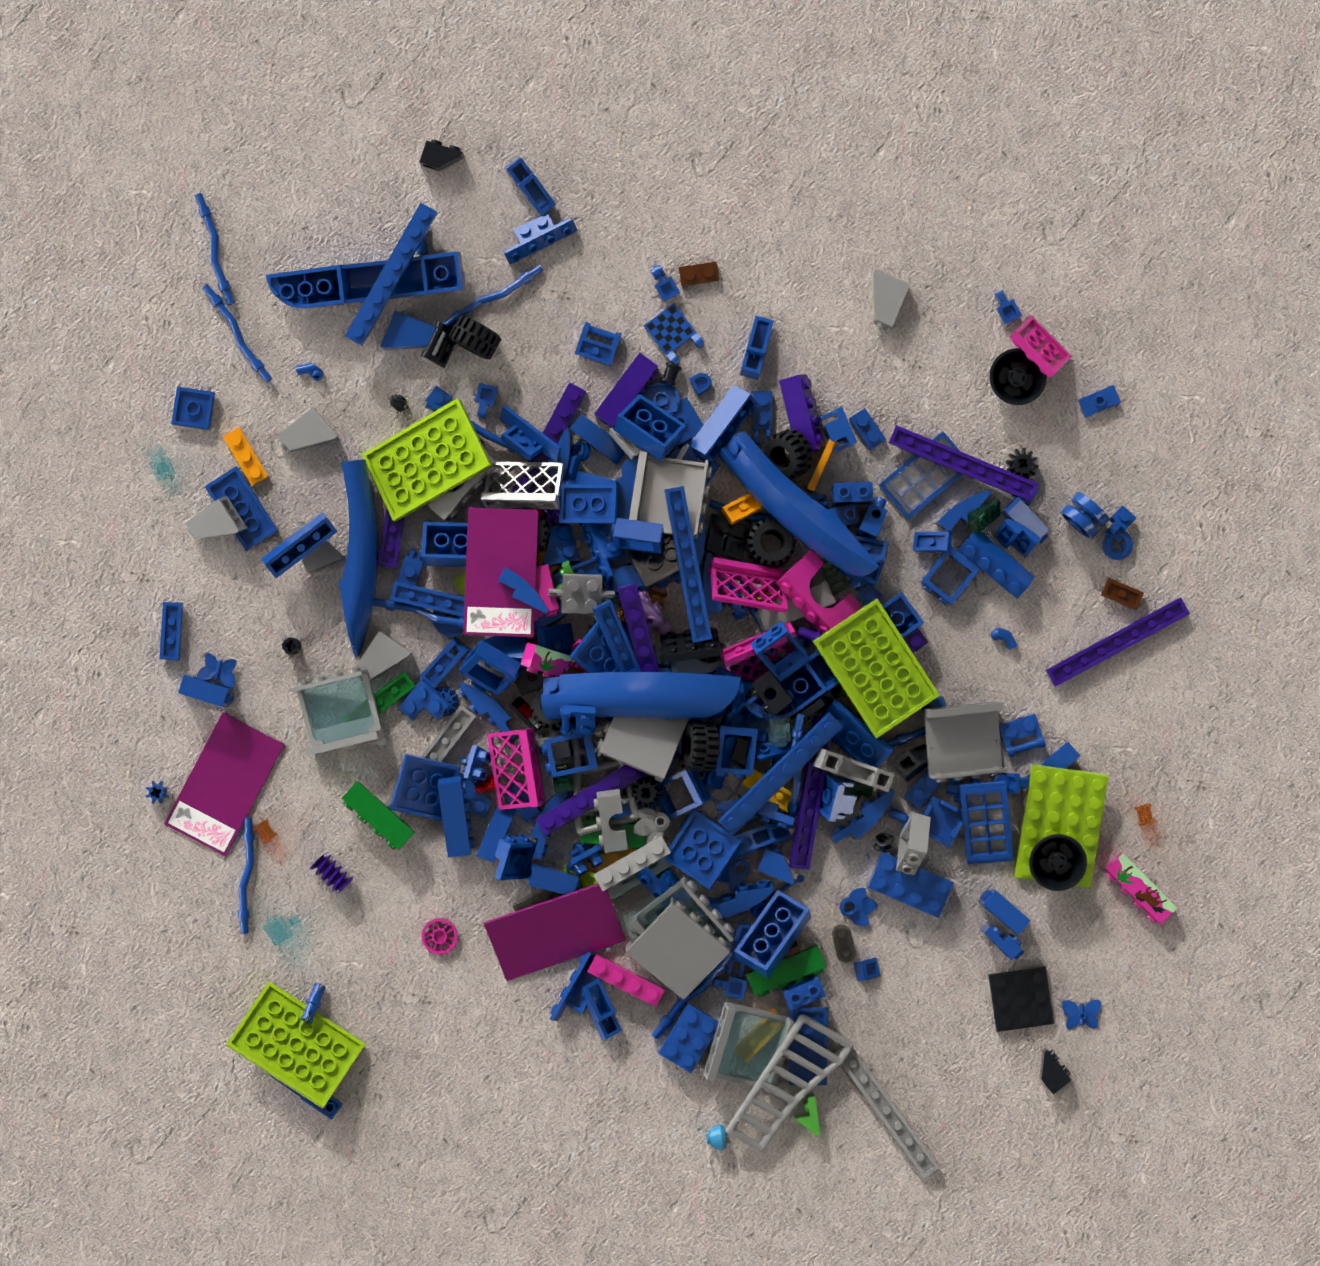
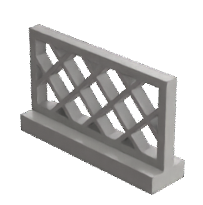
M497 462L494 466L502 468L504 471L497 477L493 475V472L486 477L484 493L481 494V501L485 508L560 510L559 497L564 470L563 463ZM520 468L522 472L516 477L510 474L513 469ZM533 468H538L541 472L532 478L528 472ZM551 469H558V473L552 478L547 474ZM508 475L512 480L503 486L499 480ZM526 475L530 481L521 486L518 480ZM545 475L548 481L540 487L536 481ZM496 483L501 487L497 492H490V488ZM516 483L519 489L514 493H509L507 489ZM534 483L538 489L533 493H528L526 489ZM553 484L555 486V493H546L544 490Z

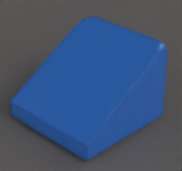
M876 957L854 962L857 981H865L880 976Z

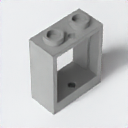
M914 812L910 815L900 833L897 871L915 875L927 854L931 817Z

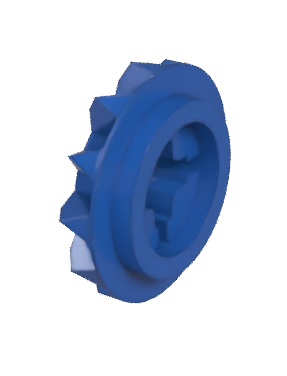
M1118 529L1111 537L1106 534L1103 539L1102 548L1105 555L1109 558L1122 560L1132 552L1133 540L1126 531L1122 533ZM1113 540L1117 542L1124 540L1120 545L1122 550L1118 548L1111 550L1114 546Z
M442 686L436 688L435 690L442 696L444 693L446 700L452 701L451 706L442 716L448 717L457 710L459 698L456 692L449 687Z

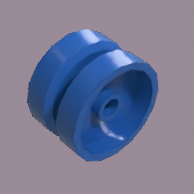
M1077 492L1071 499L1074 506L1066 505L1060 513L1074 529L1092 540L1098 533L1096 525L1103 527L1110 518L1094 501L1083 493Z

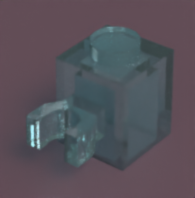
M789 718L769 719L767 721L769 745H774L775 748L786 747V744L791 741Z
M273 915L266 920L267 924L263 928L273 944L277 946L294 935L290 928L299 923L300 919L295 915L285 922L282 915L279 917Z

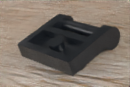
M436 321V328L426 350L422 352L421 356L445 368L456 343L449 337L452 328Z

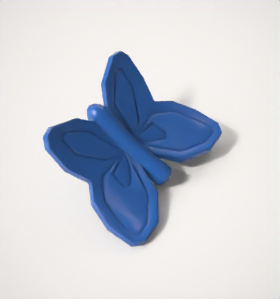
M207 653L205 655L206 666L199 670L196 678L206 681L214 676V680L218 681L220 676L222 684L233 688L235 676L232 671L235 669L237 661L235 659H229L225 662L222 659L217 661L214 655Z
M1070 1000L1062 1002L1063 1011L1068 1015L1066 1021L1067 1029L1075 1028L1079 1023L1081 1026L1085 1023L1093 1029L1098 1027L1096 1015L1101 1008L1100 1000L1088 1002L1085 1008L1082 1003L1079 1004L1078 1008L1077 1004Z

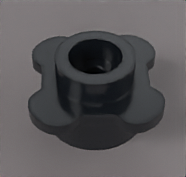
M395 394L391 396L390 404L394 409L402 412L409 408L406 404L407 400L402 395Z
M887 833L878 834L875 837L876 844L874 849L876 851L891 852L894 837Z

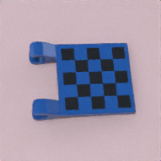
M675 303L644 325L645 329L672 364L678 365L680 363L673 351L690 338L698 348L704 346L703 339L694 330Z

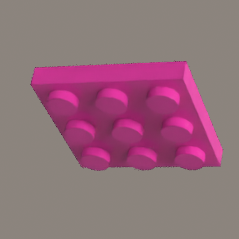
M1033 316L1028 318L1010 336L1014 345L1021 348L1026 353L1027 358L1035 362L1039 366L1040 371L1050 378L1072 357Z

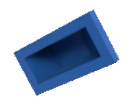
M771 847L770 850L765 849L757 870L794 885V876L786 857L781 855L782 851Z

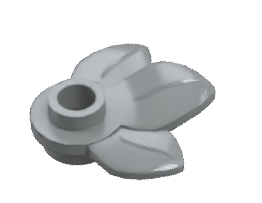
M648 807L638 810L637 813L641 820L635 824L632 830L633 833L647 836V844L660 836L663 837V831L668 828L670 823L669 817L663 812L656 813ZM658 818L663 819L662 825L657 824Z

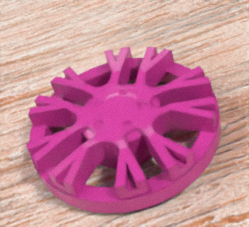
M433 919L425 925L422 931V942L425 948L434 954L448 953L455 947L458 940L456 927L447 919ZM439 921L445 922L444 928H440ZM434 922L436 923L437 928H438V929H436V930H435V928H434V926H433V924H432V923H434ZM450 925L451 928L446 932L444 929ZM428 926L433 929L432 934L426 932ZM454 931L455 937H449L448 933ZM425 936H432V939L425 940ZM447 938L454 941L453 944L447 942ZM430 941H434V942H435V945H434L433 948H430V947L428 946V943H429ZM443 943L448 945L449 948L447 950H443ZM437 944H440L439 951H436Z

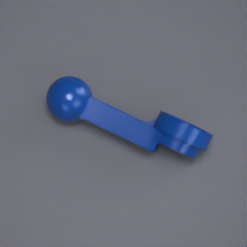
M578 442L573 446L565 480L562 484H575L580 461H586L591 454V447L588 443ZM582 447V451H581V453L578 455V451H579V449Z

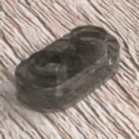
M838 924L832 930L836 955L840 961L848 963L856 955L851 930L844 924ZM843 930L845 935L839 937L838 931ZM844 949L849 950V954L847 956H844L842 954V951Z

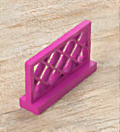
M714 557L708 568V575L711 576L712 600L786 613L788 610L786 594L781 589L777 592L772 587L780 588L776 582L787 570ZM717 577L725 578L726 580L721 582ZM735 580L743 581L744 584L740 585ZM730 583L736 589L731 591L726 584ZM753 583H755V584H761L762 587H761V588H758V587L755 586ZM748 586L754 592L749 594L744 588ZM721 588L727 595H719L717 590ZM766 589L772 596L768 597L762 591ZM740 592L746 598H739L736 593ZM758 595L764 601H757L754 596ZM776 598L782 605H777L772 600Z
M790 621L784 623L787 626V628L792 632V634L797 638L796 632L792 627ZM767 631L721 650L722 656L720 657L725 669L738 676L745 677V680L754 683L769 671L767 666L759 664L761 659L758 656L754 663L747 661L749 657L757 655L751 643ZM784 636L768 648H775L772 655L766 654L772 662L782 659L776 657L780 649L787 651L785 656L795 650L794 648L796 647L793 643L790 647L783 646L785 642L789 641L787 636ZM735 663H740L737 670L730 669L729 667ZM744 665L751 666L748 674L741 672ZM756 668L763 670L758 676L753 675Z
M534 727L487 734L499 810L538 807L545 804ZM519 734L520 743L516 747L510 742V739L513 735ZM493 737H499L504 741L500 749L494 745ZM507 744L515 750L510 757L503 752ZM517 753L523 757V762L520 766L513 761ZM499 755L507 760L503 768L497 764ZM510 763L518 769L513 776L506 771ZM520 772L526 776L524 784L515 779ZM502 774L510 779L506 787L500 783ZM513 782L521 788L516 795L509 790ZM523 791L529 795L530 802L524 803L518 798ZM505 793L513 798L512 802L508 805H504L503 796Z

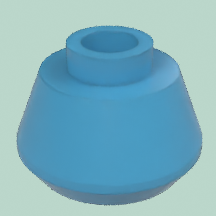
M718 1124L709 1129L710 1133H706L707 1145L711 1144V1148L723 1151L727 1147L725 1127Z

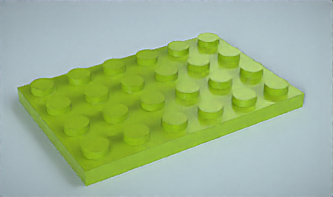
M459 398L362 454L390 516L395 522L493 466Z
M878 599L873 600L812 641L876 739L940 696Z
M1031 764L1014 871L1015 878L1035 880L1029 867V858L1033 847L1038 841L1048 835L1063 834L1077 840L1087 856L1086 872L1081 881L1075 886L1091 888L1109 778L1107 774Z
M269 981L225 1046L323 1109L358 1057L365 1043L318 1012L314 1016L313 1023H307V1020L305 1022L302 1021L301 1017L306 1005Z

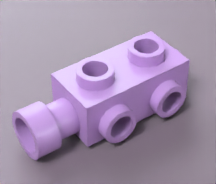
M639 590L649 630L655 627V630L661 635L666 634L671 629L672 624L666 618H663L662 606L658 602L653 603L646 591L643 590L641 592Z

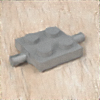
M563 574V582L560 589H548V597H560L561 613L594 614L592 608L600 605L603 598L614 599L615 595L614 591H603L602 575Z

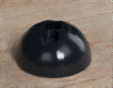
M1013 348L1001 353L995 359L990 369L989 379L991 388L999 399L1011 405H1025L1041 395L1046 385L1047 375L1040 371L1039 366L1035 362L1027 358L1026 353L1021 348Z
M1052 834L1042 838L1033 847L1029 858V867L1033 878L1039 885L1052 891H1063L1072 888L1081 881L1087 868V856L1083 847L1074 838L1063 834Z

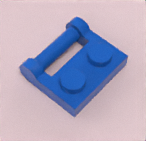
M585 322L575 355L611 367L622 334L618 332L615 334ZM590 333L611 340L613 343L610 346L586 337Z
M563 705L561 707L562 725L560 726V732L562 735L568 736L571 733H580L582 735L595 734L596 707ZM571 715H576V723H570Z
M1036 714L999 725L1009 758L1014 757V754L1046 746ZM1033 734L1036 736V740L1014 747L1011 746V741Z

